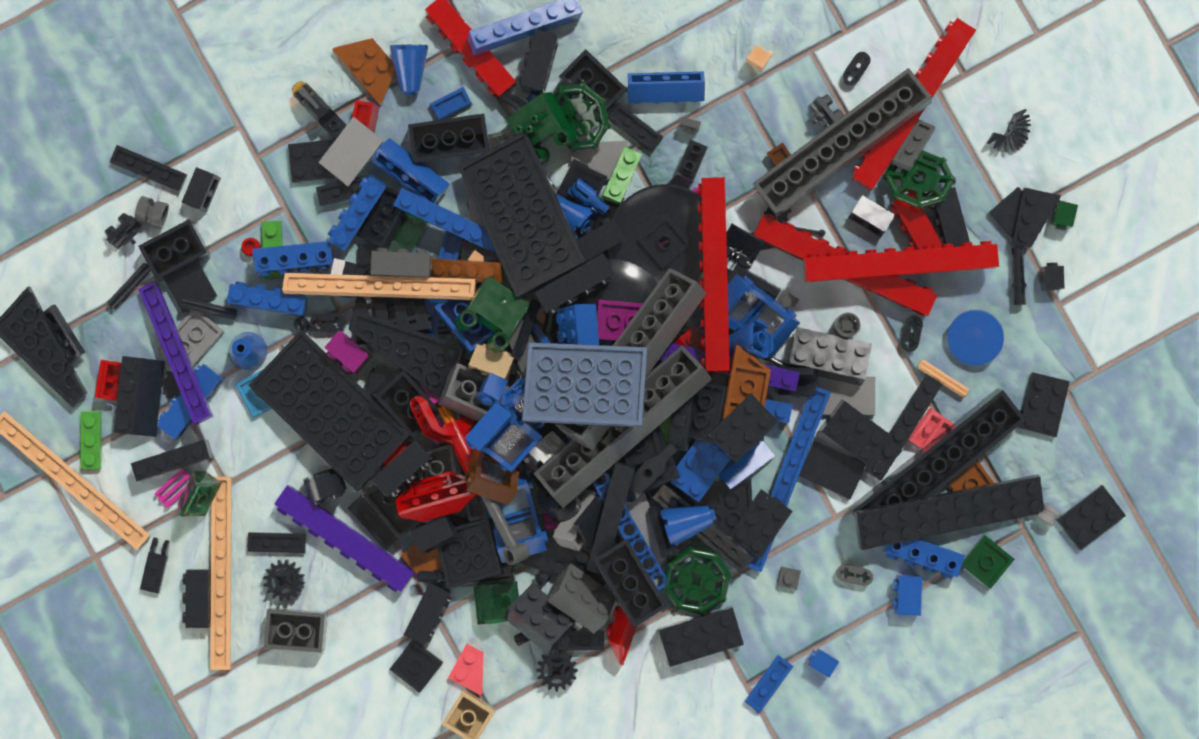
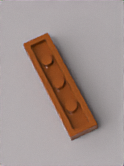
M432 259V278L475 279L476 281L483 282L484 279L490 276L499 283L503 282L501 262Z

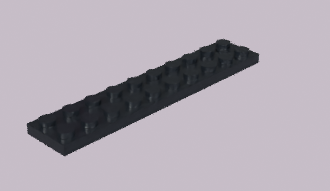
M1037 474L854 511L859 549L866 550L1037 515L1044 509L1041 476Z

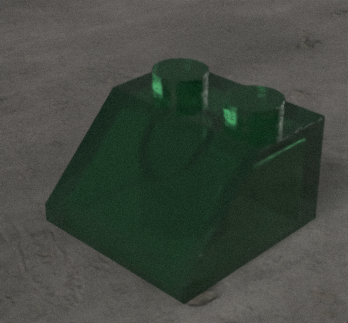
M406 213L392 240L415 252L430 223Z
M194 471L177 504L179 515L182 517L205 516L222 483L206 471Z
M517 581L473 586L477 624L507 622L504 619L506 611L519 597Z

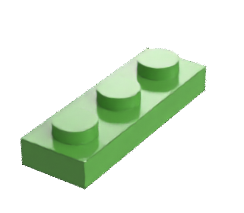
M624 146L602 196L603 199L618 205L621 204L642 156L641 153Z
M262 221L263 248L283 246L282 221ZM278 271L271 272L269 276H264V279L284 278V274H279Z
M101 411L81 412V469H102Z

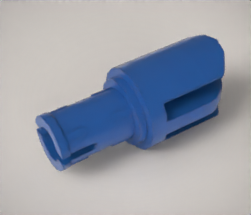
M580 178L567 191L569 195L585 207L591 206L602 216L610 207L597 197V192Z

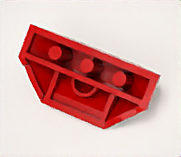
M446 472L412 482L395 501L399 517L424 522L461 511L475 494L467 491V482H465L464 476L453 472Z
M615 605L612 614L615 619L613 624L609 623L606 634L609 635L608 641L619 664L623 666L637 626L632 627L621 608Z

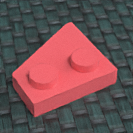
M929 408L908 439L920 448H924L954 423L932 408Z
M466 643L448 678L481 695L483 692L484 652Z

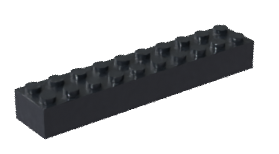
M994 390L848 509L855 517L854 511L934 495L1026 421L1025 417L1004 390Z

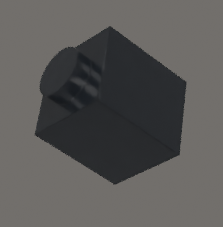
M1057 262L1046 263V266L1041 268L1042 291L1065 289L1064 266H1058Z

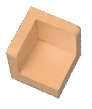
M756 45L750 55L747 56L745 62L762 72L773 52H766Z

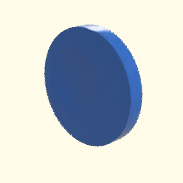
M978 309L968 310L958 315L951 323L947 336L948 345L952 354L961 362L968 365H983L995 359L1000 353L1004 343V331L999 320L991 313Z

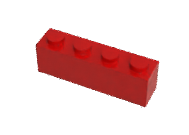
M911 193L905 194L917 199L916 196ZM894 200L890 203V211L895 215L894 218L897 217L901 223L899 227L904 235L907 234L910 241L908 243L910 247L915 246V250L922 249V246L926 245L942 248V243L922 208L921 210L916 209V207L900 200Z

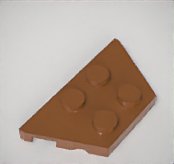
M373 38L334 47L332 50L381 106L387 90L390 88L391 81L396 74L393 61Z
M738 345L734 346L722 420L750 393L765 407L771 370Z

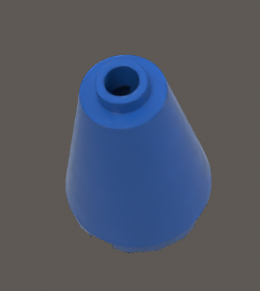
M390 45L400 91L404 92V95H416V92L420 91L428 45Z
M556 195L578 240L583 237L582 232L592 227L590 224L592 220H597L598 212Z
M755 320L729 335L730 357H733L735 345L742 347L744 351L755 358L769 357L768 355L773 352L774 343L772 333L768 334L766 328H769L767 324L762 320Z
M254 332L238 334L231 341L229 347V355L232 362L244 370H252L261 366L268 354L264 339Z
M709 506L661 510L662 519H665L664 526L672 547L714 525L713 520H717L714 509H710Z

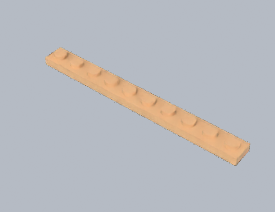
M285 273L282 291L284 294L471 300L475 294L476 280Z
M3 411L0 415V434L130 545L139 550L151 535L11 415Z
M212 477L210 670L231 669L232 477Z

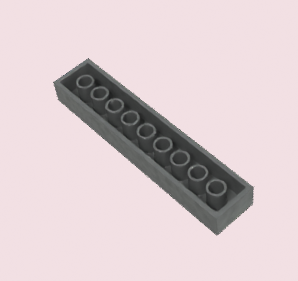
M907 68L753 183L754 189L777 218L932 103L931 95L913 72Z
M669 268L613 346L646 347L648 349L647 376L707 293L698 282ZM555 423L565 435L592 451L610 427L609 425Z
M683 345L680 346L646 376L642 427L610 426L593 451L572 440L534 472L535 476L552 497L564 508L710 382L712 378Z

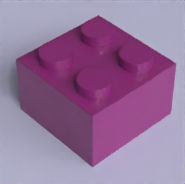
M340 330L324 347L327 350L326 354L332 360L342 362L341 367L350 374H359L372 358L368 352Z

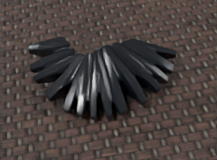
M1023 109L1013 114L1004 135L992 133L987 144L995 141L993 148H997L1000 151L1004 146V152H1008L1009 146L1012 152L1015 149L1019 150V147L1022 148L1021 143L1026 144L1024 140H1028V137L1022 134V132L1030 133V130L1024 127L1031 126V124L1027 123L1031 119L1026 120L1030 117L1029 114L1023 115L1027 110Z

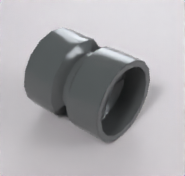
M141 196L137 203L134 217L136 220L143 222L149 220L150 224L162 227L168 215L169 204L161 201L154 202L152 198Z
M843 313L835 319L833 330L837 336L851 338L859 332L860 320L853 313Z

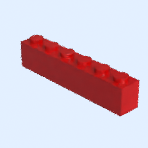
M435 0L425 9L427 14L425 18L431 25L436 24L439 28L437 32L444 40L448 38L452 43L449 45L456 54L460 52L464 57L462 59L464 64L476 71L474 75L481 83L484 81L489 86L487 90L493 97L497 96L501 99L506 91H510L517 85L516 80L490 50L474 56L467 39L468 33L472 29L447 0Z

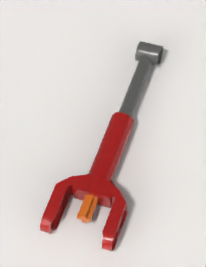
M422 396L412 398L410 400V407L424 436L435 441L450 443L466 474L473 449L465 443L467 441L465 437L470 432V428L474 425L475 421L459 414L461 419L455 420L451 410L442 406L438 408V411L445 425L440 427L427 400ZM482 465V466H481V477L486 478V479H489V477H488V475H487V473H486V471H485V469H484V467H483V465ZM481 496L507 547L503 551L506 563L513 565L529 557L527 545L523 542L517 543L497 501Z

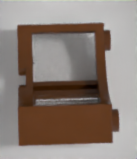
M512 424L492 449L511 463L532 438ZM478 449L473 450L468 472L465 475L467 491L508 505L518 493L519 471H516L517 466L512 472L509 470L504 471L498 466V461Z

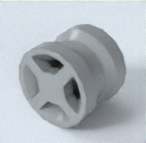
M1047 503L1044 504L1043 511L1037 514L1038 518L1052 527L1055 524L1056 518L1061 516L1057 509Z

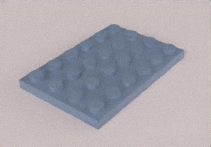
M529 343L523 422L642 427L648 349L646 347Z

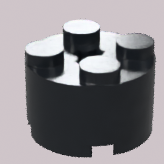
M333 468L313 474V478L309 479L306 477L303 479L310 502H313L314 505L325 502L328 497H332V499L339 498L347 490L344 479Z
M544 486L536 493L540 507L555 522L570 520L581 509V494L563 508Z

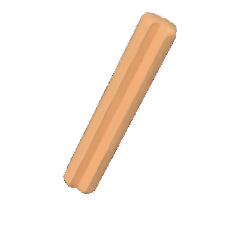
M921 360L917 368L920 371L928 374L961 397H965L968 394L969 388L927 361Z

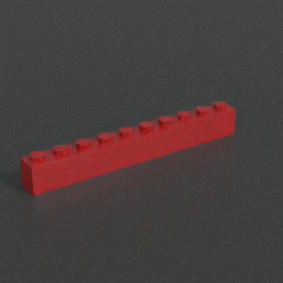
M956 18L954 22L950 20L945 28L946 35L944 38L940 36L934 45L937 49L933 54L931 52L924 60L926 63L923 70L919 68L915 74L932 98L976 32V29L959 18ZM925 108L862 155L864 160L861 165L857 163L851 173L854 176L851 180L871 192Z
M725 177L701 178V184H698V195H702V203H698V213L702 214V222H699V233H703V241H699V252L703 253V260H700V272H704V279H700V286L707 293L700 302L701 310H704L705 318H701V330H705V337H701L702 349H705V357H702V367L706 368L707 373H730Z
M770 214L761 216L753 233L754 236L765 241V244L802 261L804 258H807L808 254H819V257H826V253L838 252L839 256L846 255L847 252L846 249L840 246H836V248L830 246V242L825 239L819 238L817 240L813 238L812 234L805 230L801 232L795 230V226L790 223L784 222L782 224L777 221L778 218ZM899 276L845 280L924 317L929 316L938 296L933 293V289L927 286L919 287L916 285V281L909 278L904 280Z
M981 241L980 245H972V242L961 243L959 247H953V244H942V248L926 245L922 246V249L915 250V246L903 247V251H896V248H886L884 252L877 253L876 249L865 250V254H857V251H847L846 255L839 256L838 252L826 253V257H819V254H808L807 258L803 259L804 283L993 269L999 267L998 245L992 244L991 241Z

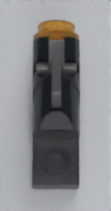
M303 81L297 82L292 87L293 96L329 135L336 140L347 124L308 83Z

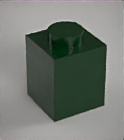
M1059 200L1054 208L1050 225H1054L1055 229L1061 231L1072 228L1078 205Z

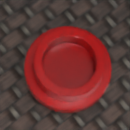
M246 238L241 244L242 252L249 257H252L253 249L261 248L259 241L255 238Z

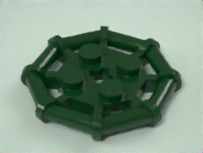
M584 82L569 86L560 85L554 97L558 104L562 97L565 99L566 102L561 106V110L571 128L575 129L578 134L577 141L567 146L569 151L597 149L606 131L611 127L608 121L605 98H601ZM579 92V97L572 98L569 94ZM586 95H587L590 99H592V100L595 102V104L589 103L588 101H586V100H588V99L586 98ZM597 107L599 110L600 120H598V114L596 109ZM577 112L579 115H582L580 122L576 119ZM595 126H599L600 128L594 136L592 133ZM581 136H586L588 139L586 142H578Z
M922 150L910 171L902 169L901 172H895L898 166L891 163L887 172L883 174V179L887 182L894 200H900L920 210L922 207L946 202L950 189L956 183V178L952 175L946 163L947 159ZM937 168H941L944 175L938 174ZM922 175L923 180H918L916 177ZM894 179L900 180L901 188L898 189ZM939 183H945L941 191L937 189ZM909 192L913 195H916L917 199L905 195L903 193ZM931 193L934 195L933 197L922 199V197H927Z
M690 546L688 547L689 549L680 553L675 558L666 561L665 576L667 584L661 590H664L677 611L680 609L704 615L705 612L718 604L725 603L730 579L733 576L732 572H729L719 557L718 552L705 551ZM694 556L706 558L708 561L698 562V560L694 559ZM690 557L691 561L684 564L683 566L678 565L679 563ZM712 563H715L721 573L715 574L711 568ZM673 569L678 571L676 581H671ZM694 576L696 578H701L699 584L692 583ZM722 579L720 591L718 592L715 590L716 581ZM672 587H678L682 596L679 599L672 590ZM711 594L716 596L707 603L702 604V600ZM686 598H688V599H690V600H692V601H696V600H697L699 606H698V605L689 604V603H684V601H685Z

